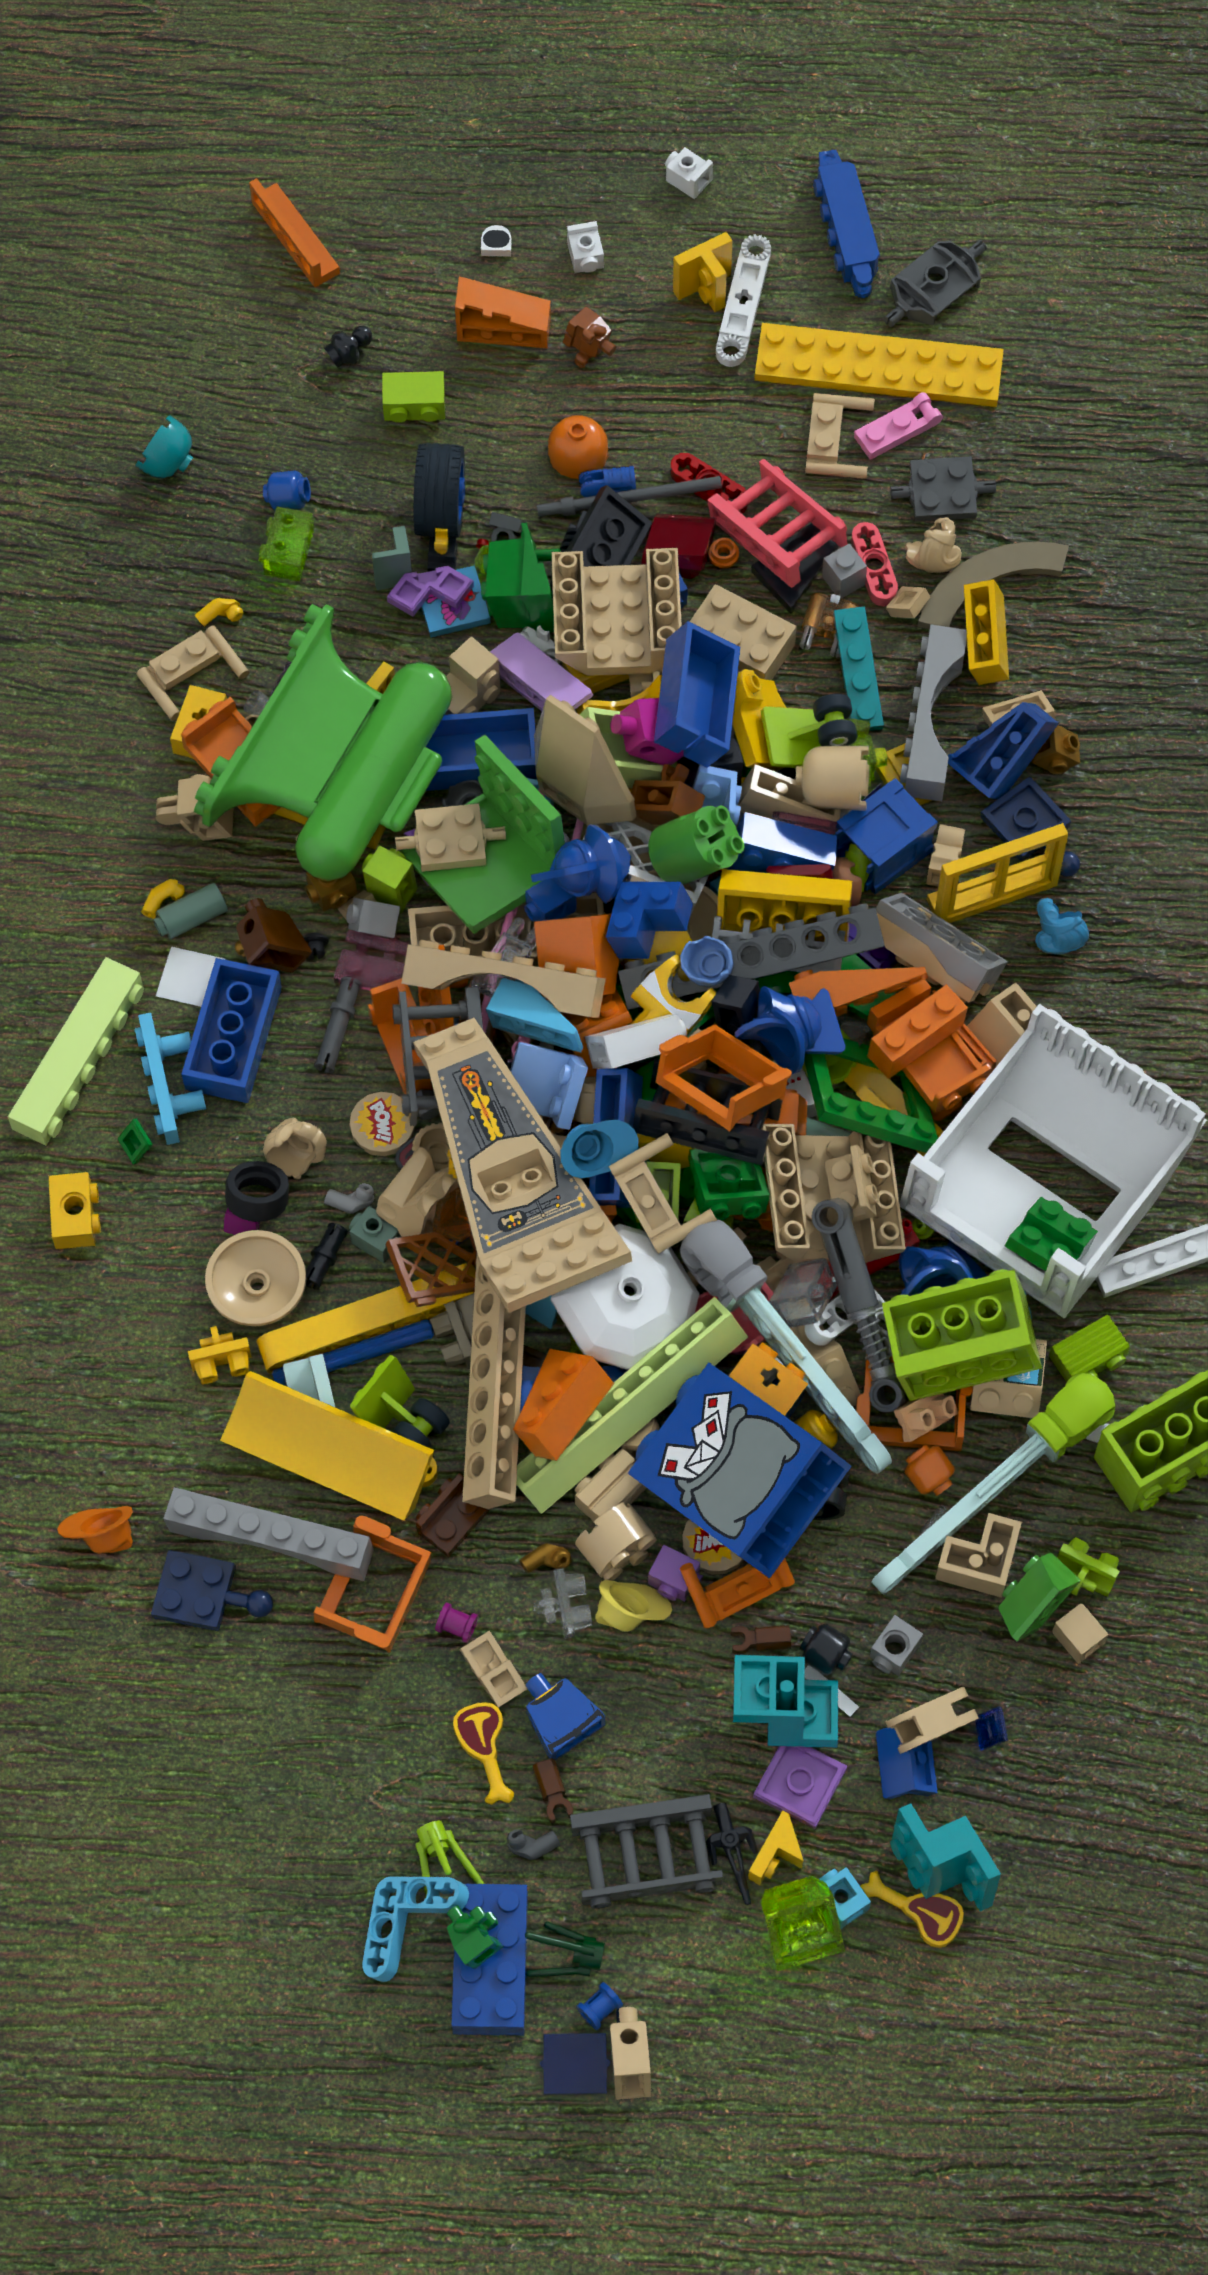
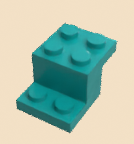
M735 1655L733 1722L768 1723L767 1746L837 1748L838 1680H804L805 1657Z
M911 1803L899 1808L890 1845L895 1857L898 1860H903L906 1865L908 1877L913 1887L920 1889L925 1899L962 1883L965 1896L970 1902H975L979 1911L991 1907L1001 1873L967 1817L963 1816L928 1832Z

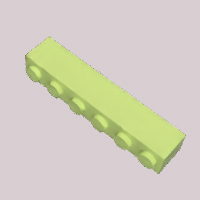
M105 957L8 1115L12 1130L45 1146L51 1137L55 1138L59 1134L63 1125L62 1119L66 1112L73 1110L79 1099V1091L83 1084H88L92 1080L97 1061L100 1057L107 1055L112 1044L111 1038L116 1030L120 1031L124 1027L128 1018L127 1012L132 1004H137L143 995L144 987L139 972Z

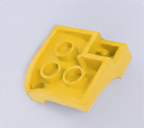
M744 669L738 672L732 725L745 766L753 768L756 764L772 771H779L785 767H773L770 765L761 710L765 706L786 708L778 693L774 681L761 679L754 673V670Z

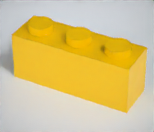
M994 579L965 584L964 598L969 671L978 685L1009 680L1004 595Z

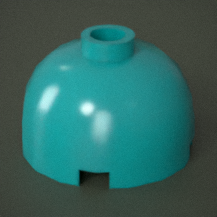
M168 415L166 421L170 423L169 426L166 428L161 425L142 453L147 458L144 464L138 460L135 465L146 474L156 478L171 477L178 469L184 472L193 459L189 455L192 447V437L188 429L171 415Z

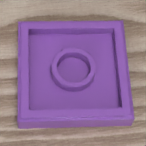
M779 1746L757 1786L753 1798L780 1812L783 1810L789 1813L790 1817L816 1829L847 1770V1765L812 1747Z

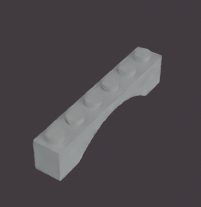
M930 625L929 637L922 636L920 655L926 657L925 662H918L916 680L922 682L921 687H914L912 706H918L917 713L910 712L908 731L914 733L913 739L906 738L904 757H909L910 759L909 764H902L900 783H906L905 790L914 798L941 802L943 799L949 757L940 746L934 733L931 711L944 688L962 674L967 640L966 629Z
M175 1487L173 1488L163 1518L169 1531L172 1533L200 1540L230 1541L265 1548L300 1559L330 1573L360 1581L365 1580L374 1552L369 1536Z

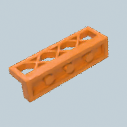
M257 178L250 181L252 204L314 288L339 275L340 267L279 185L275 183L265 189Z

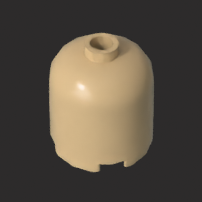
M819 746L809 750L804 757L803 766H796V786H802L805 800L810 805L819 808L866 811L867 803L866 801H861V796H868L869 765L867 760H863V755H869V746Z

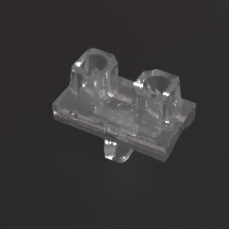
M564 1568L555 1569L554 1582L557 1598L552 1597L551 1588L542 1589V1600L534 1603V1612L545 1614L546 1623L553 1624L557 1622L555 1612L560 1611L564 1639L574 1637V1630L592 1626L589 1604L570 1607L569 1597L587 1595L584 1574L565 1575Z

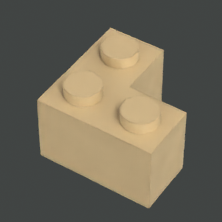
M471 636L449 656L450 673L446 677L451 686L452 700L445 715L478 712L486 703H492L500 693L499 659Z
M988 1513L980 1544L946 1536L935 1580L1002 1598L1022 1522Z

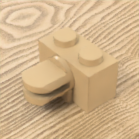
M197 774L191 776V778L178 781V795L157 798L155 819L164 825L181 824L190 834L195 833L202 841L232 837L234 808L226 811L213 826L208 827L202 824V816L194 812L198 801L195 799V795L203 782L210 784L211 778L206 775Z

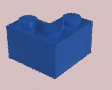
M621 882L620 889L615 898L606 938L618 958L649 959L656 931H687L693 902L681 882Z

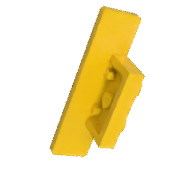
M857 1063L853 1068L851 1067V1071L844 1081L856 1092V1095L862 1101L908 1115L902 1095L904 1092L879 1069ZM934 1122L939 1138L944 1131ZM916 1150L922 1156L926 1154L924 1152Z

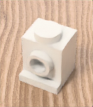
M685 147L680 153L672 152L666 160V181L693 199L713 180V162L709 159L705 161Z
M597 221L567 226V245L574 273L593 272L604 268V253L598 233Z

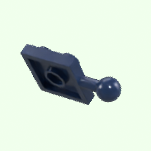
M1030 776L982 810L980 818L1003 843L1064 823L1066 829L1071 825V820ZM1040 848L1022 853L1016 857L1022 862ZM1065 851L1060 875L1070 877L1078 872L1080 860L1075 853Z
M168 1550L151 1616L154 1619L219 1631L226 1604L247 1608L248 1612L254 1617H265L273 1608V1599L264 1590H256L250 1594L230 1591L236 1570V1565L233 1562Z

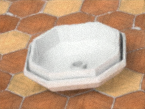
M618 1224L614 1228L631 1251L633 1261L553 1294L550 1300L583 1355L593 1356L598 1362L629 1370L695 1314L699 1292L671 1247L658 1254L645 1231ZM624 1287H632L635 1295L629 1296L625 1294Z

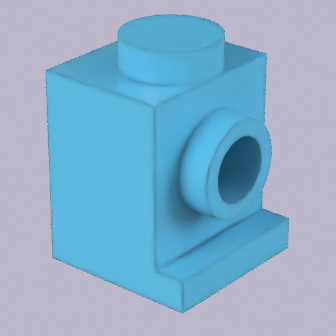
M847 1867L840 1872L833 1869L819 1879L821 1885L817 1887L816 1893L836 1920V1924L840 1929L870 1909L871 1901ZM842 1892L846 1894L848 1899L844 1903H838L834 1898L835 1894Z

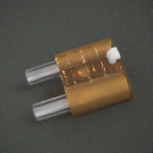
M813 593L801 626L804 633L800 647L804 649L808 633L809 637L805 650L810 649L814 635L834 640L830 655L834 657L838 643L833 612L834 610L856 608L859 606L852 601L841 599L839 595L832 594L830 596L822 593ZM838 649L836 652V658L840 657Z

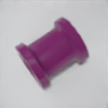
M446 1602L439 1614L435 1631L441 1633L444 1630L461 1637L462 1642L468 1644L475 1631L479 1615L475 1613L468 1615L453 1609L452 1604Z

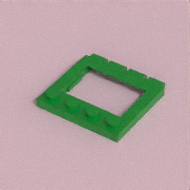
M843 1038L845 1050L841 1054H830L878 1069L867 1056L869 1045L866 1044L859 1046L858 1042ZM805 1054L804 1062L818 1121L927 1153L938 1139L929 1105L902 1070L895 1075L900 1076L904 1091L902 1095L908 1115H904L896 1110L881 1108L866 1101L845 1097L840 1093L834 1092L825 1054Z

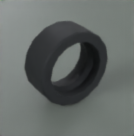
M248 1161L237 1165L229 1172L226 1179L225 1199L227 1207L234 1215L243 1220L263 1222L277 1218L285 1211L288 1204L289 1182L287 1175L281 1168L263 1161ZM249 1185H260L270 1188L275 1193L267 1197L255 1198L247 1196L239 1190Z

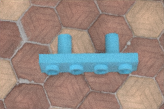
M152 1014L138 1015L141 1027L135 1028L138 1046H145L147 1056L141 1057L145 1076L151 1075L153 1085L147 1086L151 1105L158 1104L160 1114L154 1116L158 1135L165 1134L167 1145L179 1143L180 1140L175 1119H178L177 1115L205 1110L206 1105L202 1089L176 1096L169 1093L162 1061L167 1056L188 1052L191 1043L190 1034L187 1031L160 1038V1035H156Z

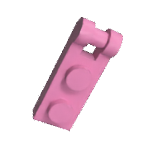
M923 392L918 394L911 402L855 430L854 439L871 460L936 426L943 419V415L937 408L932 407L930 397L927 393ZM921 412L924 416L917 419L915 415Z

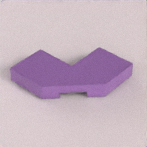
M449 566L435 568V571L417 574V571L405 573L388 594L387 602L414 617L430 594L457 609L474 587V581Z

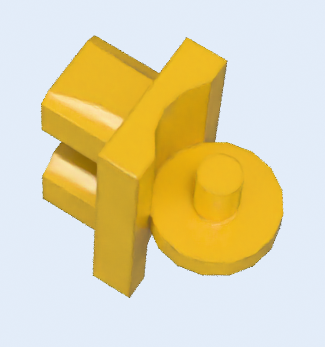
M217 1326L210 1327L212 1337L199 1340L201 1348L188 1351L192 1371H196L203 1385L219 1380L216 1366L229 1363L231 1375L235 1377L246 1375L249 1372V1358H252L247 1337L234 1340L232 1332L219 1335Z

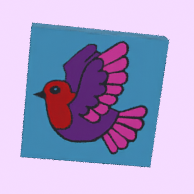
M475 565L456 570L474 581V587L457 609L431 594L421 606L430 638L491 623L486 601L482 599L481 585Z

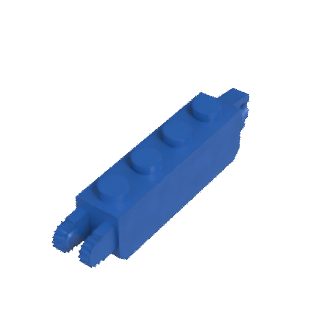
M837 150L819 152L818 178L813 180V187L816 198L821 197L822 204H820L822 221L828 222L827 239L829 246L835 247V269L837 272H842L844 283L851 282L855 296L865 299V297L868 298L870 293H872L871 283L873 282V277L878 272L880 253L854 164L848 161L842 162Z

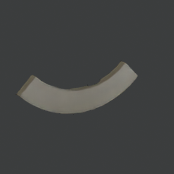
M1019 542L992 548L973 556L952 570L931 593L930 599L923 607L918 627L930 629V625L951 627L957 613L965 604V584L992 579L998 582L1002 580V577L1018 573L1020 575L1043 574L1061 577L1069 545L1052 542Z

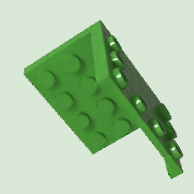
M486 735L475 740L477 755L474 757L479 767L480 775L478 776V781L482 787L483 794L465 805L479 804L481 820L485 828L505 826L506 840L487 841L485 849L486 865L424 872L421 871L420 857L416 852V848L400 850L406 857V860L413 863V868L473 934L525 903L526 890L541 882H532L531 874L549 871L555 855L561 846L565 844L561 814Z

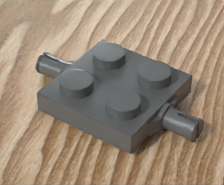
M972 456L910 460L909 485L890 486L891 500L900 498L910 499L914 508L915 522L933 521L939 518H976L977 495L981 493H996L995 480L977 481L973 473Z

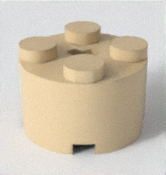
M627 1502L626 1505L624 1503L618 1504L599 1516L594 1521L596 1526L589 1534L585 1529L577 1538L575 1545L601 1578L613 1581L623 1572L622 1568L629 1563L636 1566L645 1560L649 1555L646 1549L651 1547L657 1539L632 1505Z

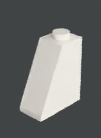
M672 1014L585 1036V1041L593 1069H606L661 1054L659 1051L660 1044L677 1035L687 1037V1030L684 1022L678 1018V1014Z

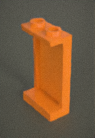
M229 697L225 701L215 703L209 712L199 720H193L186 725L181 733L183 748L212 778L214 774L211 773V769L218 756L230 760L237 747L242 745L252 726L237 710L236 703L232 697ZM261 803L237 806L255 827L281 808Z
M924 979L870 1008L867 1025L875 1035L927 999L930 995L931 986ZM955 1031L902 1069V1071L932 1111L937 1113L944 1108L946 1110L954 1108L961 1102L962 1097L971 1092L975 1094L991 1074L992 1068L989 1064L982 1066Z

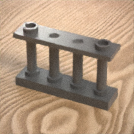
M479 987L465 988L464 1000H459L458 1004L407 1007L406 991L399 992L398 1004H393L394 1024H400L407 1093L401 1094L402 1113L409 1114L410 1126L417 1125L418 1110L438 1109L435 1095L416 1097L415 1080L430 1079V1076L425 1066L413 1067L412 1050H415L413 1042L427 1036L410 1037L409 1020L459 1017L460 1020L467 1021L475 1018L483 1030Z
M710 1794L571 1814L572 1836H580V1839L585 1842L591 1889L581 1891L582 1904L590 1905L592 1909H600L611 1906V1901L695 1889L696 1893H708L717 1889L716 1886L722 1885V1870L710 1872L702 1823L706 1820L705 1817L711 1816ZM684 1820L685 1824H689L696 1874L675 1877L668 1827L671 1826L670 1822ZM650 1825V1829H653L655 1834L661 1879L640 1882L633 1832L636 1831V1827ZM615 1831V1834L619 1835L626 1884L605 1887L598 1837L601 1836L602 1832Z

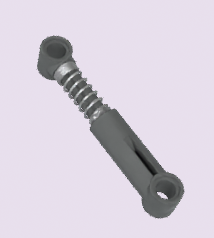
M841 1198L824 1200L814 1207L811 1215L812 1223L821 1233L846 1314L851 1313L852 1320H855L853 1323L858 1326L856 1332L861 1335L859 1341L864 1344L862 1350L867 1353L865 1359L869 1360L870 1365L868 1368L872 1369L869 1372L872 1378V1386L869 1392L870 1401L877 1410L891 1412L906 1404L909 1399L897 1378L894 1363L890 1362L891 1354H888L886 1350L889 1346L884 1343L886 1337L882 1336L881 1331L883 1328L878 1325L880 1319L875 1316V1313H877L875 1305L879 1303L852 1223L853 1209L846 1200ZM830 1207L834 1208L838 1213V1221L835 1225L830 1223L827 1218V1211ZM886 1385L894 1388L896 1392L894 1402L889 1401L884 1395Z

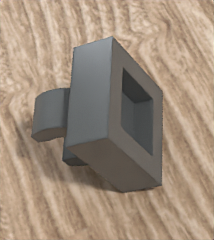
M492 512L489 524L497 526L492 532V541H498L499 535L504 531L508 533L509 540L517 539L515 531L522 532L521 523H526L527 521Z

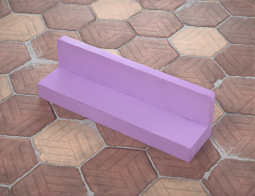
M518 632L490 651L499 659L500 678L541 711L543 710L546 698L550 694L559 701H567L574 709H577L593 697L590 688Z

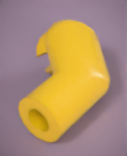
M215 598L198 611L195 617L205 627L217 616H225L232 622H236L242 618L243 610L240 608V603L235 599Z

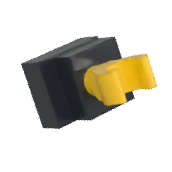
M435 528L436 536L430 537L427 570L428 572L435 571V568L449 566L456 570L458 555L456 537L448 538V529Z

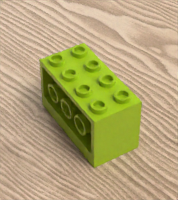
M996 1270L986 1277L978 1279L964 1278L955 1285L943 1288L933 1286L925 1289L923 1293L911 1296L897 1295L891 1298L890 1301L882 1303L896 1375L909 1401L1042 1369L1026 1295L1015 1270Z

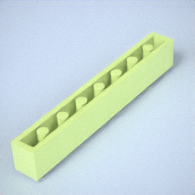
M714 1296L614 1382L608 1393L557 1461L536 1457L533 1453H530L517 1465L516 1485L542 1514L676 1400L681 1386L689 1378L700 1375L708 1363H711L713 1366L717 1365L745 1341L748 1335L734 1316Z

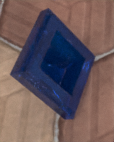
M998 1706L978 1715L979 1719L975 1720L980 1750H986L1008 1741V1729L1002 1707Z

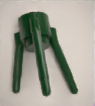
M548 1921L544 1923L545 1928L573 1939L576 1943L531 1932L525 1933L526 1939L574 1951L572 1962L579 1964V1966L528 1970L526 1972L528 1977L576 1974L590 1976L591 1969L600 1971L605 1943L597 1942L595 1937L584 1936Z

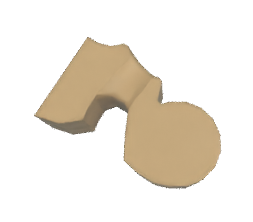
M940 824L929 864L927 885L939 887L942 865L960 859L965 829Z

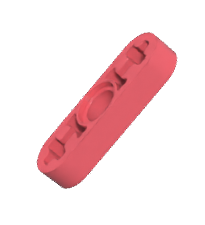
M862 522L853 528L851 545L865 564L870 559H878L883 563L882 568L878 570H872L867 567L865 586L871 601L878 606L884 607L897 594L898 584L879 529L872 523ZM862 534H866V537L870 538V549L866 550L865 540L860 538ZM879 579H882L884 589L889 590L888 594L883 595L882 591H878Z

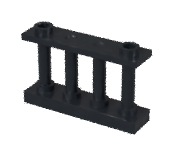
M655 1058L650 1088L656 1089L652 1102L639 1098L635 1108L632 1127L635 1132L656 1139L668 1133L673 1143L762 1166L770 1133L762 1129L766 1118L779 1121L783 1100L777 1099L751 1113L753 1117L749 1126L736 1123L729 1132L707 1116L698 1114V1110L686 1104L684 1110L665 1105L670 1092L656 1083L660 1059ZM690 1068L678 1075L728 1109L731 1097L750 1088L749 1085L741 1080L695 1068Z

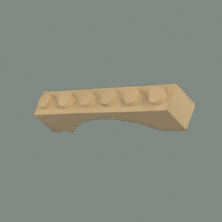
M420 940L419 946L408 944L401 984L443 990L455 982L472 976L500 974L519 979L534 987L549 999L559 1012L599 1018L606 979L596 977L597 970L577 967L576 973L564 971L565 965L545 962V966L542 968L532 966L533 959L514 956L513 962L501 960L502 954L482 950V955L479 957L469 955L471 948L451 945L450 951L438 949L439 943Z

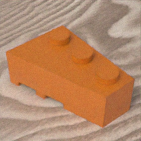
M459 276L455 302L457 341L548 348L551 323L550 300Z
M549 1349L513 1430L534 1456L557 1461L608 1393L614 1382L593 1356Z

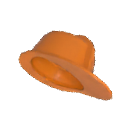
M132 1507L90 1509L75 1513L59 1524L57 1528L58 1534L64 1538H82L88 1547L97 1554L114 1553L129 1549L133 1545L131 1528L128 1521L133 1513Z

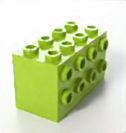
M1208 1370L1196 1374L1185 1384L1176 1389L1168 1390L1157 1400L1137 1408L1126 1418L1119 1422L1111 1423L1101 1431L1094 1459L1130 1513L1139 1508L1142 1511L1150 1509L1159 1502L1158 1497L1168 1491L1171 1495L1181 1491L1188 1485L1187 1480L1196 1475L1199 1478L1208 1475Z

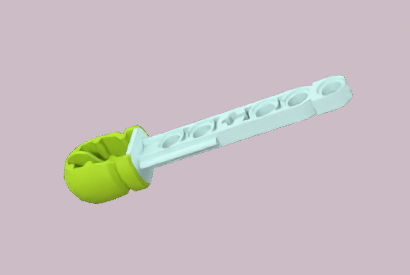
M1086 1373L1076 1374L1071 1377L1065 1384V1387L1046 1406L1045 1412H1039L1028 1422L1026 1434L1030 1439L911 1543L898 1557L885 1566L871 1581L883 1595L889 1592L945 1542L946 1536L955 1534L1042 1455L1045 1454L1055 1463L1065 1454L1066 1447H1073L1089 1436L1097 1427L1109 1422L1114 1416L1115 1401L1114 1395L1107 1384L1096 1376Z

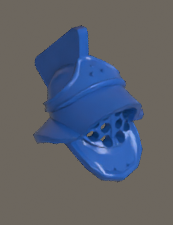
M588 825L584 840L575 839L566 842L555 855L550 870L531 874L532 882L552 879L564 891L576 897L589 896L592 892H596L598 897L606 904L611 902L616 896L621 882L628 874L631 856L623 843L610 837L601 828L595 825Z
M763 986L758 998V1017L753 1018L749 1023L742 1024L734 1033L735 1038L739 1040H760L776 1063L782 1068L790 1069L792 1074L801 1072L805 1054H841L845 1050V1043L830 994L825 988L821 989L813 1000H810L805 996L800 997L792 994L784 996Z
M951 1241L944 1247H932L931 1249L908 1246L904 1252H901L899 1257V1269L905 1284V1288L901 1290L900 1295L911 1296L923 1293L929 1287L940 1286L943 1288L955 1285L964 1278L978 1279L987 1276L963 1249Z

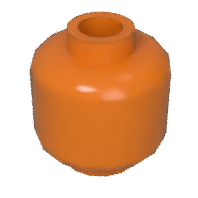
M924 1444L905 1459L908 1463L904 1469L905 1475L919 1493L925 1495L933 1491L938 1496L953 1484L949 1478L954 1474L955 1467L940 1447H929L927 1444Z

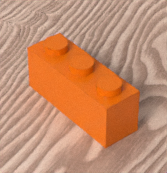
M946 984L872 1037L867 1056L890 1079L962 1027L968 1007Z

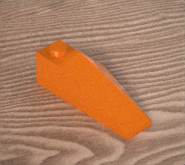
M925 967L819 971L813 973V970H806L794 976L795 981L789 982V986L794 996H805L810 1000H813L816 994L825 988L829 991L836 1017L847 1013V1006L850 1004H854V1006L867 1005L879 997L878 992L884 990L885 994H891L927 979L928 975Z

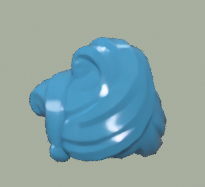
M1046 897L1039 900L1037 912L1040 917L1042 930L1036 935L1035 939L1038 948L1048 954H1065L1083 947L1089 939V930L1085 921L1081 919L1082 913L1080 911L1075 913L1067 911L1059 914V908L1053 903V899Z

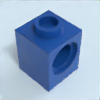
M547 879L526 890L524 910L532 922L566 918L576 911L577 897L564 891L552 879Z

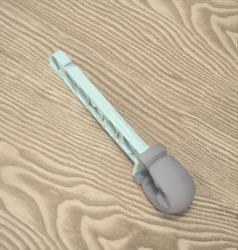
M720 1220L711 1221L694 1228L682 1241L680 1253L685 1265L696 1280L711 1296H717L719 1302L730 1313L740 1307L773 1350L778 1353V1356L787 1366L790 1362L806 1374L803 1378L808 1383L805 1390L873 1473L878 1474L892 1463V1459L887 1449L876 1435L871 1433L864 1420L761 1293L760 1289L766 1282L767 1275L759 1265L753 1264V1257L737 1234Z

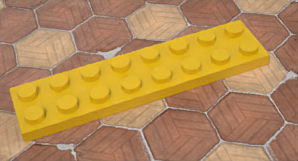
M762 323L754 381L915 398L918 394L925 392L931 400L997 407L1004 349Z

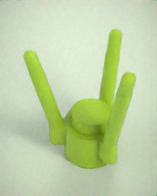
M432 1821L417 1829L416 1833L420 1841L415 1844L420 1858L422 1877H430L427 1853L430 1857L438 1856L446 1875L452 1873L445 1855L449 1850V1845L476 1884H484L455 1841L452 1831H446L442 1821ZM424 1886L425 1896H427L426 1886Z

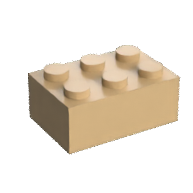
M716 584L690 620L691 623L741 647L738 672L744 669L754 670V673L761 679L772 680L796 642V625Z

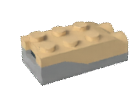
M902 892L881 899L876 906L885 948L896 955L895 959L899 963L907 967H925L928 978L925 980L935 985L941 984L945 986L947 984L963 1003L974 1001L978 993L986 996L991 992L1008 961Z

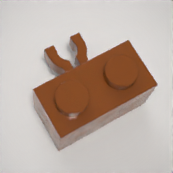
M664 764L661 772L662 781L635 780L631 794L635 799L634 804L637 817L651 825H662L702 808L705 795L684 783L690 769L681 764H677L676 768L669 764Z

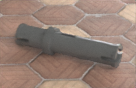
M345 976L341 978L336 1000L332 1002L330 1008L331 1016L317 1060L314 1063V1067L322 1071L325 1059H327L328 1063L324 1073H333L335 1071V1065L349 1020L354 1018L356 1012L354 1004L362 984L355 978L351 990H348L351 977Z

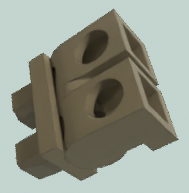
M474 1293L459 1299L455 1303L452 1301L444 1304L446 1311L430 1319L437 1339L455 1333L457 1341L440 1347L447 1367L465 1362L467 1368H470Z

